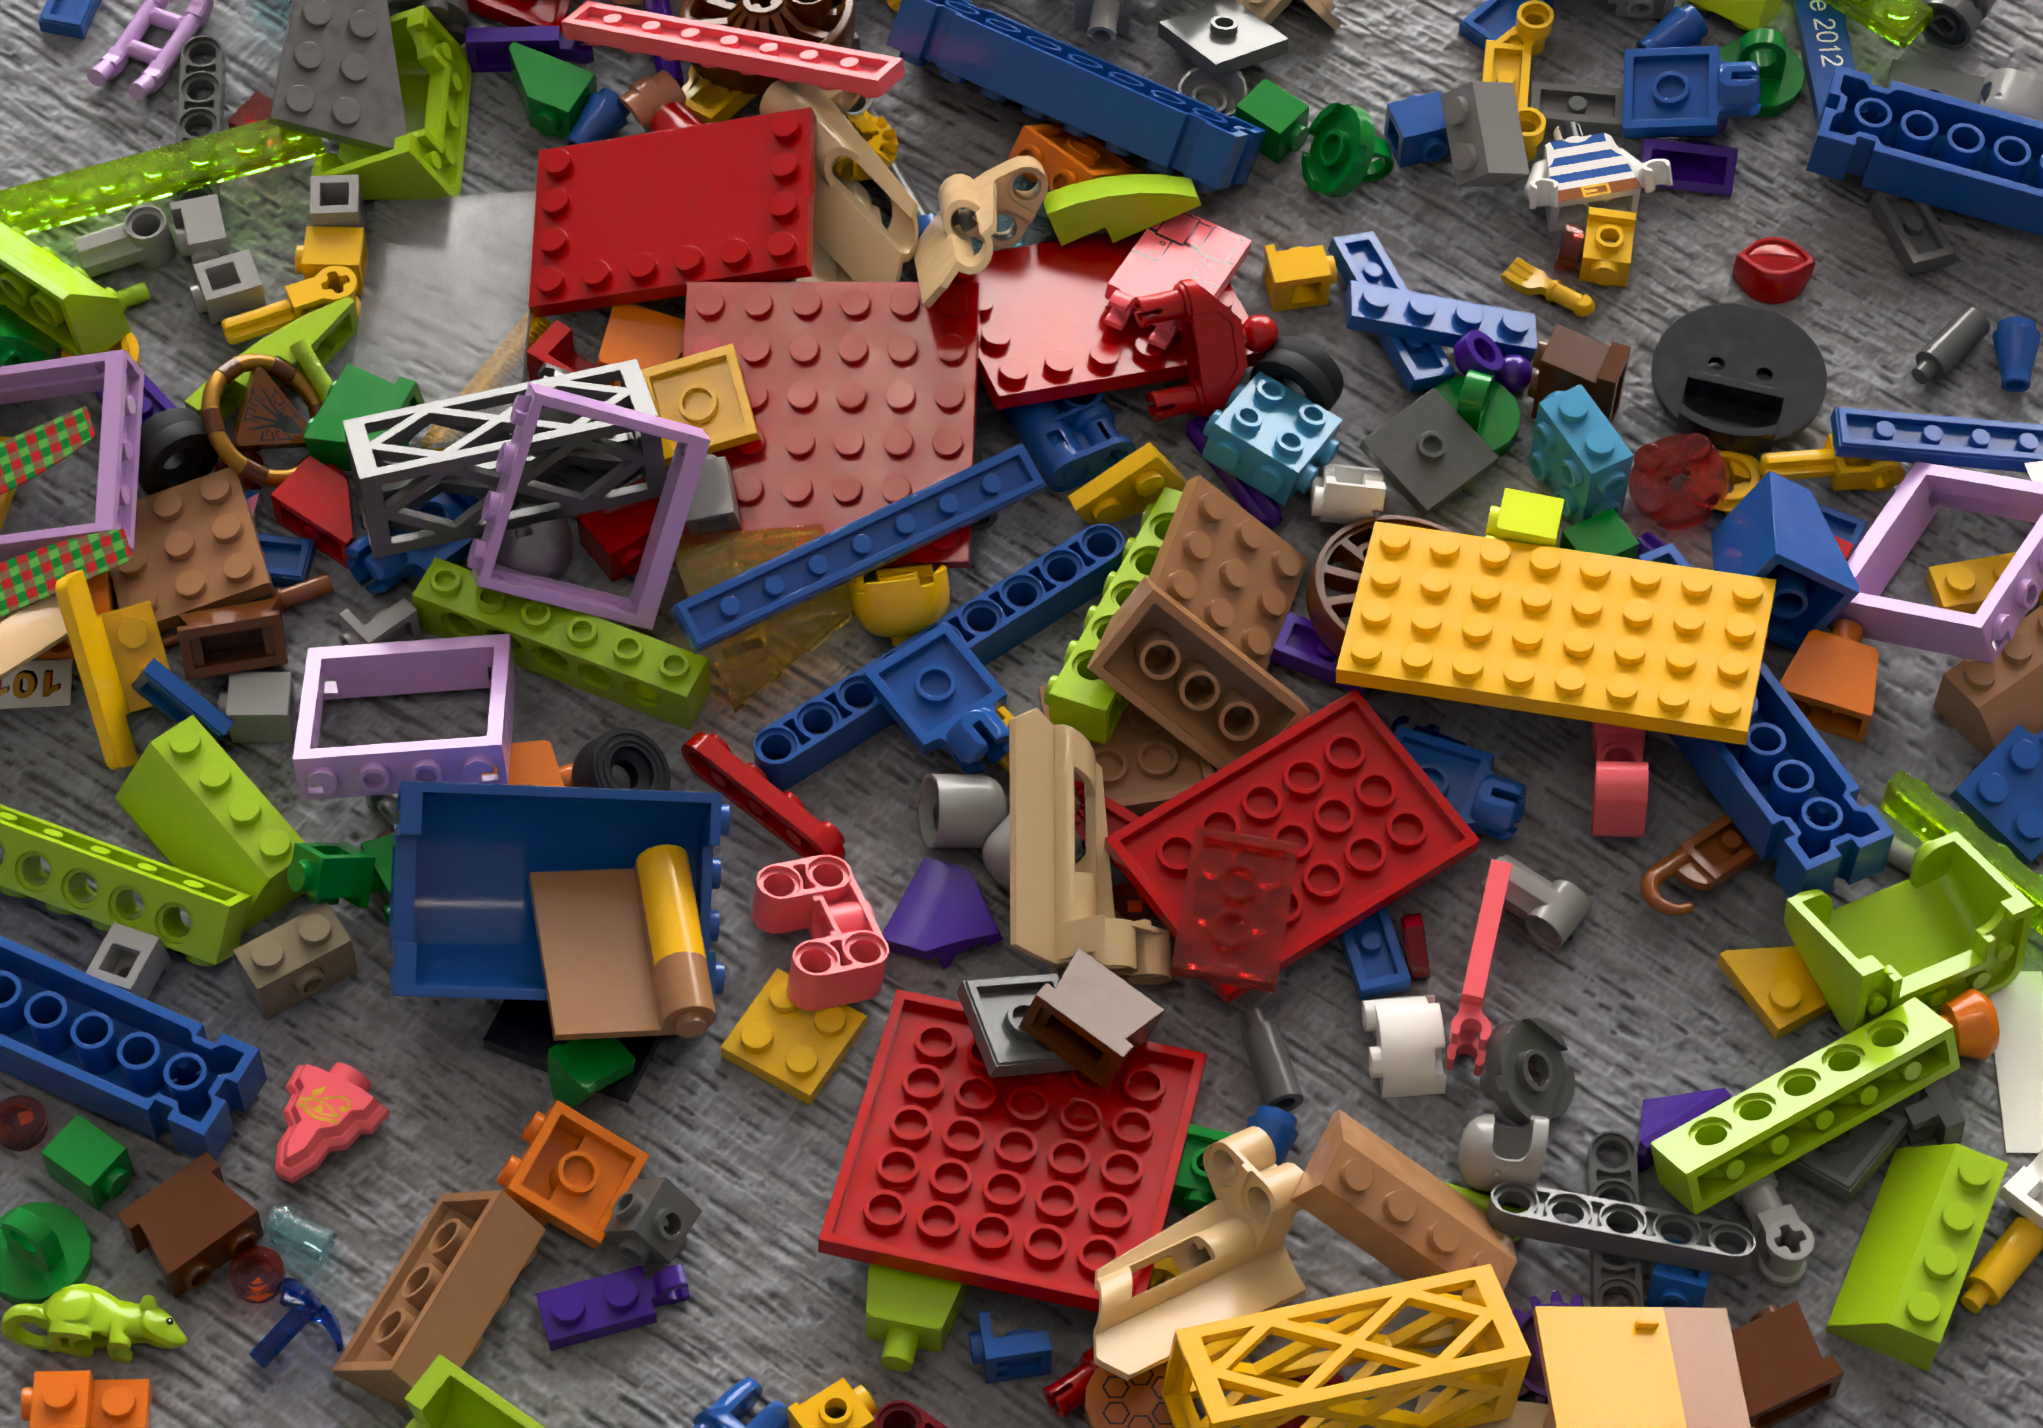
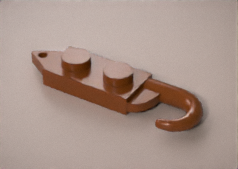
M1725 814L1679 844L1677 850L1652 865L1642 876L1640 890L1644 900L1657 912L1668 916H1683L1692 912L1694 905L1691 902L1674 904L1667 901L1659 893L1660 885L1675 876L1681 882L1694 889L1708 890L1710 892L1760 858L1730 817Z

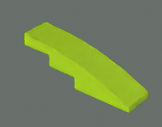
M347 296L310 312L261 339L240 355L256 353L275 356L297 367L306 376L289 347L297 341L306 338L318 360L325 367L360 331L355 301ZM251 372L242 373L225 386L220 399L223 421L237 407L241 408ZM270 376L279 388L284 384L294 390L289 384ZM207 381L184 401L185 407L197 413L201 419L202 395Z

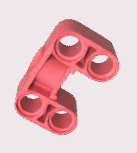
M1592 722V752H1594L1592 836L1644 837L1649 785L1648 762H1643L1646 730Z
M818 855L771 864L758 872L751 908V919L755 926L771 934L808 929L812 940L800 943L794 949L786 989L787 996L792 1004L801 1009L812 1011L866 1001L876 997L881 992L889 946L876 923L872 907L865 900L847 862L833 855Z

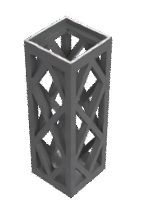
M637 359L529 381L658 416ZM620 380L621 387L602 384ZM528 382L342 421L356 498L374 559L483 535L487 522L482 520L483 504L489 490L496 492L501 473L496 472L498 454L504 442L510 444L516 425L510 422L513 406L499 415L474 411L514 403L518 394L525 396ZM583 416L571 424L538 420L514 499L515 502L538 504V506L511 511L505 530L661 497L666 481L661 437ZM430 424L469 433L443 451L402 446ZM389 429L369 442L368 433ZM568 465L611 470L582 493L542 483ZM638 475L641 476L643 483L620 488ZM442 492L483 497L455 520L415 511ZM389 529L412 533L391 537Z

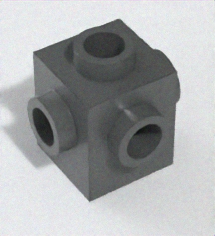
M667 1177L635 1179L628 1191L623 1193L615 1202L612 1209L613 1216L603 1232L618 1245V1253L630 1263L638 1266L671 1263L687 1244L686 1236L702 1210Z

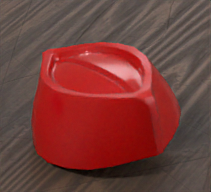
M1766 237L1756 240L1741 253L1737 254L1732 276L1741 289L1751 298L1769 304L1785 303L1795 299L1802 293L1812 276L1815 259L1792 241L1779 237Z

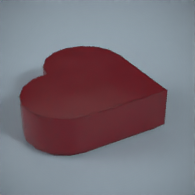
M1421 912L1403 915L1400 921L1410 977H1412V980L1430 978L1425 929Z

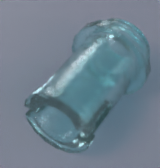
M277 1204L268 1215L263 1227V1233L270 1236V1243L278 1245L282 1242L322 1263L328 1257L335 1244L334 1240L337 1238V1232L332 1229L329 1230L296 1213L297 1207L292 1204L286 1207Z

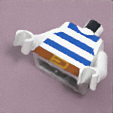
M1566 122L1554 130L1553 136L1555 141L1549 142L1544 146L1543 159L1533 164L1523 192L1526 200L1529 201V209L1545 206L1549 232L1564 230L1565 226L1566 229L1586 226L1589 207L1637 213L1641 188H1644L1646 193L1655 191V185L1672 186L1673 180L1669 160L1653 159L1642 163L1623 148H1618L1611 135L1600 133L1583 136L1578 123Z

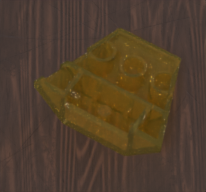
M822 524L681 535L674 561L688 597H691L823 536L826 532ZM843 584L709 647L735 713L747 704V698L768 681L773 683L782 676L781 671L804 652L813 651L856 616L847 584Z

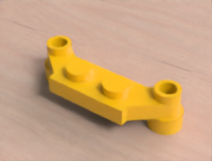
M1531 0L1521 4L1517 10L1515 26L1495 41L1486 40L1482 82L1513 83L1527 162L1535 158L1537 147L1544 138L1546 127L1544 115L1539 110L1528 107L1531 55H1537L1544 50L1546 37L1552 31L1554 20L1552 8L1545 2Z

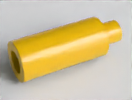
M2017 1217L1966 1277L1965 1285L1968 1290L1961 1298L1963 1306L1973 1313H1978L1985 1304H1998L2043 1249V1230L2029 1219Z

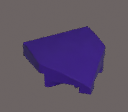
M928 858L922 860L882 933L888 943L889 952L927 960L937 957L943 969L952 965L957 954L983 941L989 947L1003 940L987 906L984 895L971 871L957 865Z

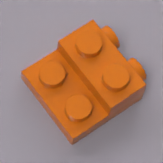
M1064 123L1023 126L1008 157L1010 160L1017 156L1027 155L1037 159L1045 170L1050 191L1096 178L1142 174L1143 172L1123 156L1105 149L1104 143L1090 134L1089 138H1081L1062 129ZM1029 172L1022 173L1026 179L1037 184L1038 177L1035 174Z
M556 1100L545 1115L538 1110L535 1111L520 1136L521 1139L528 1142L526 1149L520 1158L511 1154L495 1182L504 1187L502 1190L543 1227L549 1222L591 1248L596 1249L606 1235L603 1230L613 1216L612 1209L615 1202L623 1193L628 1191L633 1181L637 1179L649 1154L559 1100Z
M90 1370L35 1371L33 1387H24L22 1389L21 1417L23 1421H30L29 1428H150L153 1387L150 1379L94 1380Z

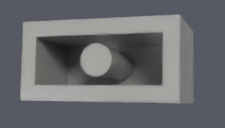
M1471 81L1440 95L1456 186L1499 187L1530 174L1513 83Z

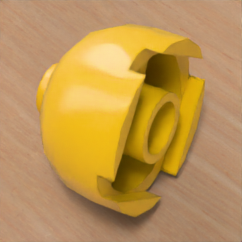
M932 564L876 570V581L864 583L863 576H860L849 582L851 602L856 618L863 628L873 635L891 637L893 646L899 645L944 617L950 603V587L947 567L945 565H941L934 573L932 571Z

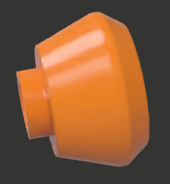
M1972 988L1965 990L1941 1006L1939 1016L1954 1027L1958 1056L1977 1060L1988 1059L1997 1049L2000 1038L1998 1017L1990 998Z

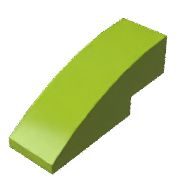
M1128 174L1087 180L1048 192L1043 201L1047 216L1061 246L1105 227L1112 243H1115L1201 206L1191 178L1162 174Z

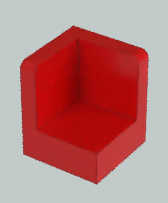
M558 320L526 351L530 381L543 379L538 377L537 374L544 362L566 369L571 373L598 367L574 352L572 329Z

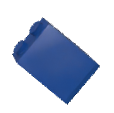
M1769 471L1711 532L1714 571L1776 579L1775 596L1766 639L1796 653L1809 631L1815 629L1822 631L1859 594V585L1811 490L1772 471Z

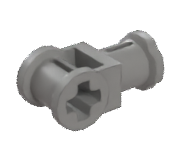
M1770 1173L1731 1195L1735 1203L1742 1205L1752 1226L1751 1232L1756 1239L1755 1252L1758 1256L1757 1267L1760 1275L1772 1285L1789 1287L1798 1283L1804 1276L1807 1265L1806 1260L1813 1251L1815 1239L1811 1229L1800 1221L1792 1203L1783 1205L1776 1190L1778 1180L1774 1173Z

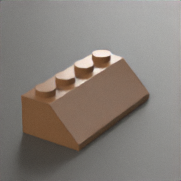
M1147 577L1142 579L1112 616L1087 665L1091 672L1218 770L1301 722L1310 714L1309 709L1300 697Z
M2043 605L2023 618L2015 631L2012 641H2008L1994 664L1966 658L1942 676L1933 708L1985 758L2018 724L2032 734H2037L2043 729Z
M1340 1109L1333 1113L1290 1200L1407 1281L1491 1264L1504 1291L1517 1263L1512 1235L1499 1232L1493 1228L1487 1219L1486 1211ZM1463 1290L1448 1292V1294L1462 1296Z
M503 1190L441 1194L333 1367L332 1372L351 1384L406 1410H410L404 1398L439 1354L462 1369L465 1362L479 1350L483 1342L482 1334L493 1316L501 1311L510 1297L509 1290L521 1270L525 1269L534 1259L537 1253L536 1245L546 1231V1228Z

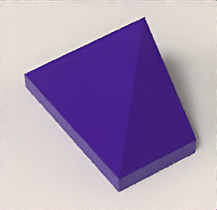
M1644 137L1640 162L1645 163L1653 159H1666L1670 161L1673 185L1669 187L1667 185H1655V187L1732 196L1738 148L1689 138Z
M1726 1088L1643 1100L1636 1147L1638 1171L1642 1173L1655 1165L1651 1142L1731 1099L1732 1095Z

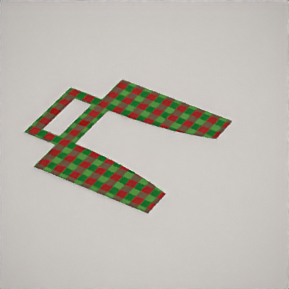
M87 405L0 443V495L50 469L96 437ZM124 528L72 538L0 563V618L56 594L55 586L57 580L68 573L83 570L87 581L133 561Z

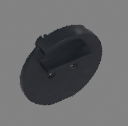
M1722 303L1702 307L1687 313L1676 320L1663 333L1653 354L1651 381L1660 406L1670 419L1676 423L1677 431L1709 448L1746 454L1771 451L1774 445L1797 436L1812 423L1823 404L1827 387V372L1817 345L1802 328L1790 319L1776 312L1735 303ZM1718 363L1723 369L1713 370L1709 367V364ZM1760 373H1765L1769 375L1771 379L1768 381H1762L1758 379L1756 375Z

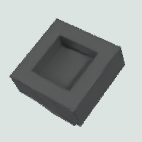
M1941 1078L1920 1090L1918 1102L1904 1108L1903 1113L1906 1119L1909 1120L1906 1137L1910 1145L1931 1138H1935L1938 1145L1961 1143L1966 1120L1945 1081Z

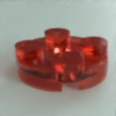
M1703 434L1670 435L1657 440L1653 444L1641 446L1634 455L1635 464L1631 469L1629 477L1631 498L1638 511L1645 518L1647 517L1655 521L1659 527L1668 530H1682L1697 526L1713 515L1711 509L1718 503L1720 497L1724 501L1728 494L1730 486L1728 467L1720 451ZM1678 474L1691 475L1690 479L1683 481V488L1679 490H1674L1672 484H1668Z

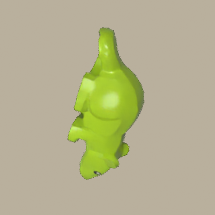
M86 1283L72 1284L64 1287L42 1304L23 1303L14 1305L5 1312L1 1321L2 1334L15 1344L27 1348L48 1350L49 1352L58 1351L82 1358H91L95 1348H107V1354L112 1360L124 1364L132 1362L133 1353L130 1348L133 1344L146 1343L154 1347L175 1349L185 1345L188 1340L174 1319L158 1306L153 1295L143 1296L140 1304L119 1300L105 1290ZM30 1322L45 1329L48 1336L33 1334L25 1330L20 1323Z

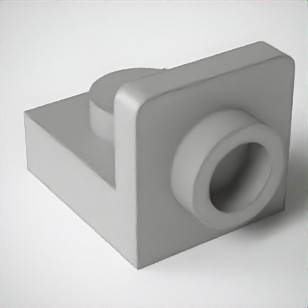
M405 598L390 608L380 610L366 625H363L348 609L338 614L342 629L339 640L342 646L423 639L417 609Z

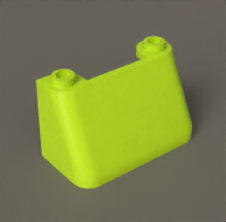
M421 5L390 16L407 134L396 137L394 149L383 153L340 142L338 157L332 152L318 155L311 171V176L359 174L363 200L444 201L458 196L461 191L472 81L471 66L460 44L425 5Z
M1955 831L1938 839L1929 840L1916 850L1913 856L1909 879L1833 909L1832 900L1820 889L1802 891L1788 898L1784 913V926L1840 1027L1846 1034H1849L1914 997L1939 1015L1940 1008L1944 1003L1967 989L1973 988L1988 996L2007 987L2015 980L2023 966L2035 906Z

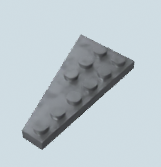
M292 0L268 124L380 153L394 149L395 138L407 134L387 0Z

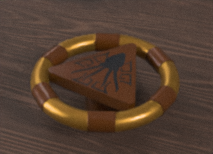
M251 353L229 358L212 372L203 391L201 416L206 436L219 457L239 476L258 485L277 488L310 454L290 469L275 470L245 457L238 451L250 450L254 452L261 451L262 449L306 447L303 436L307 422L270 376L289 384L301 396L308 407L310 419L317 415L323 402L307 376L298 370L297 367L275 356ZM251 372L238 419L234 424L232 440L230 441L226 434L220 410L221 395L225 386L242 373Z

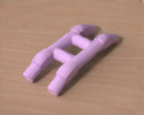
M144 0L114 47H110L106 55L99 59V63L88 71L87 78L89 82L94 86H101L108 79L115 78L123 71L130 57L149 64L147 69L140 74V77L129 86L131 97L140 101L150 93L156 92L169 78V72L181 56L182 46L187 40L193 38L197 30L203 27L209 18L214 6V0H191L190 5L185 11V16L164 10L169 0ZM151 25L173 32L163 49L140 42Z

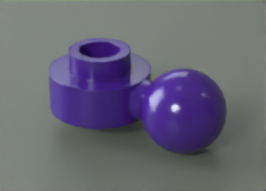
M1471 330L1454 345L1455 364L1463 375L1466 376L1469 370L1490 376L1494 375L1495 381L1503 385L1510 393L1523 391L1529 386L1533 376L1532 366L1529 361L1517 354L1503 357L1497 344L1485 333Z

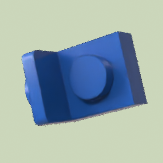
M1663 1237L1665 1240L1675 1244L1686 1243ZM1656 1263L1646 1307L1703 1308L1711 1273Z
M989 1311L977 1312V1331L968 1332L972 1364H983L986 1384L1051 1374L1052 1347L1048 1330L1034 1332L1031 1329H1016L1006 1333L1003 1337L993 1338Z

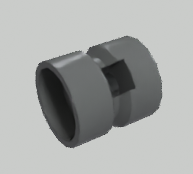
M1925 0L1918 9L1916 16L1917 24L1923 35L1934 44L1949 49L1962 48L1970 42L1980 27L1981 21L1988 15L1997 0Z

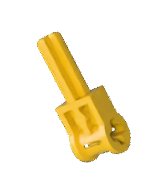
M335 265L321 270L316 277L285 286L287 299L223 319L221 327L224 337L231 345L275 332L296 319L347 296L355 301L359 320L362 314L361 301L355 295L358 288L356 275L345 266ZM332 279L335 280L336 291H333L330 281Z
M1828 434L1822 449L1764 453L1761 455L1759 463L1761 478L1769 471L1788 480L1829 477L1833 491L1866 489L1870 492H1881L1894 488L1905 478L1904 467L1897 461L1835 456L1832 434Z

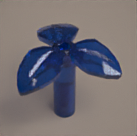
M285 1278L278 1288V1293L281 1294L280 1304L291 1309L252 1349L249 1355L265 1369L309 1322H319L325 1326L336 1343L337 1351L340 1352L343 1350L344 1344L339 1320L334 1312L326 1304L322 1303L315 1292L295 1278Z

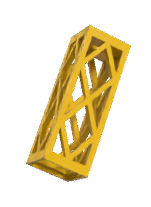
M1491 1264L1176 1329L1161 1394L1174 1428H1232L1234 1426H1238L1236 1428H1276L1299 1415L1311 1416L1300 1428H1358L1362 1425L1376 1426L1375 1428H1466L1512 1417L1531 1353ZM1463 1290L1462 1296L1448 1294V1292ZM1406 1305L1431 1312L1389 1335L1378 1334ZM1344 1315L1329 1324L1311 1322L1315 1320ZM1270 1334L1295 1341L1253 1364L1241 1362ZM1450 1344L1440 1355L1423 1351L1424 1349ZM1321 1348L1328 1349L1327 1351L1313 1353ZM1367 1362L1347 1382L1322 1387L1342 1367ZM1386 1365L1405 1369L1377 1375ZM1312 1374L1303 1383L1288 1379ZM1438 1385L1447 1386L1420 1414L1396 1408ZM1231 1391L1226 1397L1224 1396L1223 1392ZM1250 1395L1265 1399L1242 1404ZM1377 1396V1397H1375V1398H1373V1399H1371V1400H1365V1399H1364V1398H1369V1397ZM1200 1397L1206 1416L1201 1421L1192 1401L1193 1398Z

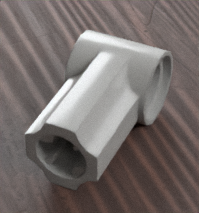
M143 205L132 209L126 215L123 223L74 238L84 270L90 278L135 263L149 268L160 267L168 263L176 251L166 215L160 208L152 205Z
M1508 854L1502 857L1499 856L1497 858L1498 861L1512 863L1504 908L1522 919L1527 932L1540 944L1552 949L1560 948L1592 909L1590 900L1580 888L1569 881L1559 879L1552 883ZM1488 873L1483 882L1481 883L1480 893L1483 895L1485 891Z

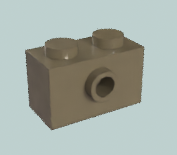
M327 902L233 950L240 981L265 1020L358 972L352 940Z

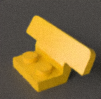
M79 570L68 573L57 580L55 591L104 760L111 770L136 765L139 759L126 715L154 705L132 689L131 684L153 658L170 670L151 601L96 615L84 571Z

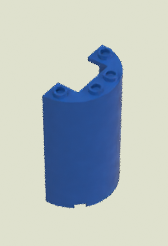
M427 781L400 782L396 804L397 811H400L399 824H394L390 890L389 953H394V967H390V982L393 996L547 1000L528 880L529 873L634 869L639 854L648 848L664 844L680 846L688 854L714 1004L715 995L723 994L725 982L724 963H716V952H710V941H718L720 925L719 911L711 910L712 889H719L721 883V859L713 858V847L720 846V836H728L730 829L729 804H722V793Z

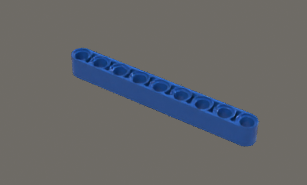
M1094 524L1087 527L932 625L763 728L753 741L754 764L766 774L771 784L780 791H784L895 723L896 721L863 682L864 671L945 621L950 624L979 661L986 666L1101 594L1108 574L1111 571L1117 572L1122 564L1124 537L1121 532L1108 524ZM1024 604V605H1028V606L1019 607V606H1016V605ZM985 629V630H988V631H986V632H978V631H975V630ZM856 705H864V706H867V707H865V708H854L853 706H856ZM814 731H824L825 733H823V734H813V733H811V732H814ZM777 756L784 757V759H781V760H771V759H769V758L777 757Z

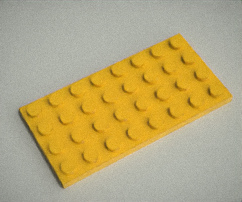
M1375 521L1336 667V683L1746 745L1775 596L1776 579Z

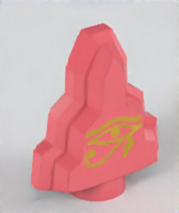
M340 1062L335 1063L329 1072L309 1064L304 1066L297 1065L286 1085V1091L290 1099L283 1111V1117L288 1129L277 1144L276 1176L292 1184L318 1169L329 1152L347 1150L361 1134H374L389 1116V1110L368 1093L371 1089V1083L365 1075L352 1066Z

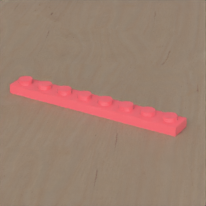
M586 1L561 21L564 38L582 41L588 46L603 45L622 49L626 53H645L661 56L662 59L668 61L682 60L698 63L705 68L720 67L736 70L748 76L762 75L778 78L784 83L799 82L819 86V88L827 91L842 90L858 93L864 98H880L905 76L902 58L592 1Z

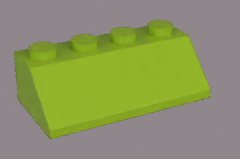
M0 221V304L9 307L18 314V318L58 343L61 349L72 356L107 352L131 332L124 314L126 304L114 289L110 287L102 288L93 282L89 275L80 267L71 268L62 262L49 247H39L31 242L21 229L16 226L10 228Z
M193 714L148 744L116 794L115 800L170 866L252 895L242 934L305 893L292 891L287 880V871L292 862L294 844L305 843V841Z
M1957 1143L1896 1148L1825 1331L1929 1372L2008 1163Z

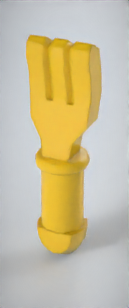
M1519 257L1500 275L1502 282L1512 289L1529 296L1545 295V299L1548 302L1554 301L1574 311L1576 316L1588 317L1595 311V302L1589 295H1582L1562 285L1558 279H1550L1544 271L1530 265Z

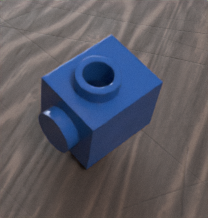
M1441 91L1424 95H1412L1403 100L1387 103L1384 135L1399 168L1423 162H1435L1444 157L1451 156L1440 97L1442 95Z

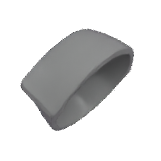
M1200 67L1189 70L1181 78L1178 84V92L1216 108V111L1230 117L1235 116L1236 105L1247 96V86L1240 70L1213 78Z

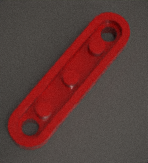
M697 732L682 745V756L695 774L719 793H722L724 797L801 857L833 855L841 859L845 858L846 853L843 847L845 839L837 827L828 821L820 822L807 812L806 807L796 795L788 791L783 793L771 784L766 774L757 765L751 762L745 764L731 752L729 746L721 737L714 733L707 735L703 732Z

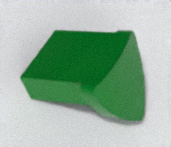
M617 1038L571 1040L562 1046L557 1044L549 1048L548 1076L554 1100H559L569 1107L577 1106L590 1099L595 1092L632 1073L636 1062L635 1057Z

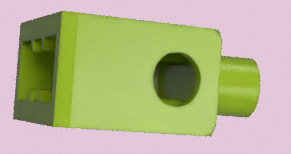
M869 1263L866 1337L885 1342L880 1363L893 1371L908 1372L913 1368L917 1348L941 1352L972 1285Z

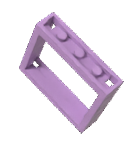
M125 349L0 367V405L103 391L95 523L0 535V563L72 538L122 528L125 530L130 550L134 551L145 372Z
M528 382L525 396L518 394L513 404L510 422L516 426L510 444L504 442L500 448L496 472L501 473L496 492L489 490L486 495L482 509V520L487 521L482 539L475 538L473 540L468 555L467 567L472 568V575L480 587L652 630L711 439L702 428ZM542 406L677 442L630 598L548 577L527 574L495 564Z
M1916 461L1848 559L1847 563L1859 585V594L1831 621L1833 627L1836 621L1849 619L1862 626L1864 630L1862 638L1994 664L2008 641H2012L2017 627L2027 612L2036 605L2039 594L2043 590V483ZM1941 506L2036 523L1976 614L1880 596Z
M511 633L308 648L293 753V764L300 800L398 794L401 781L508 785L517 679ZM325 679H336V681L325 682ZM491 688L487 736L318 748L324 700ZM494 766H497V774L482 775V773L494 772ZM313 785H322V787H313Z

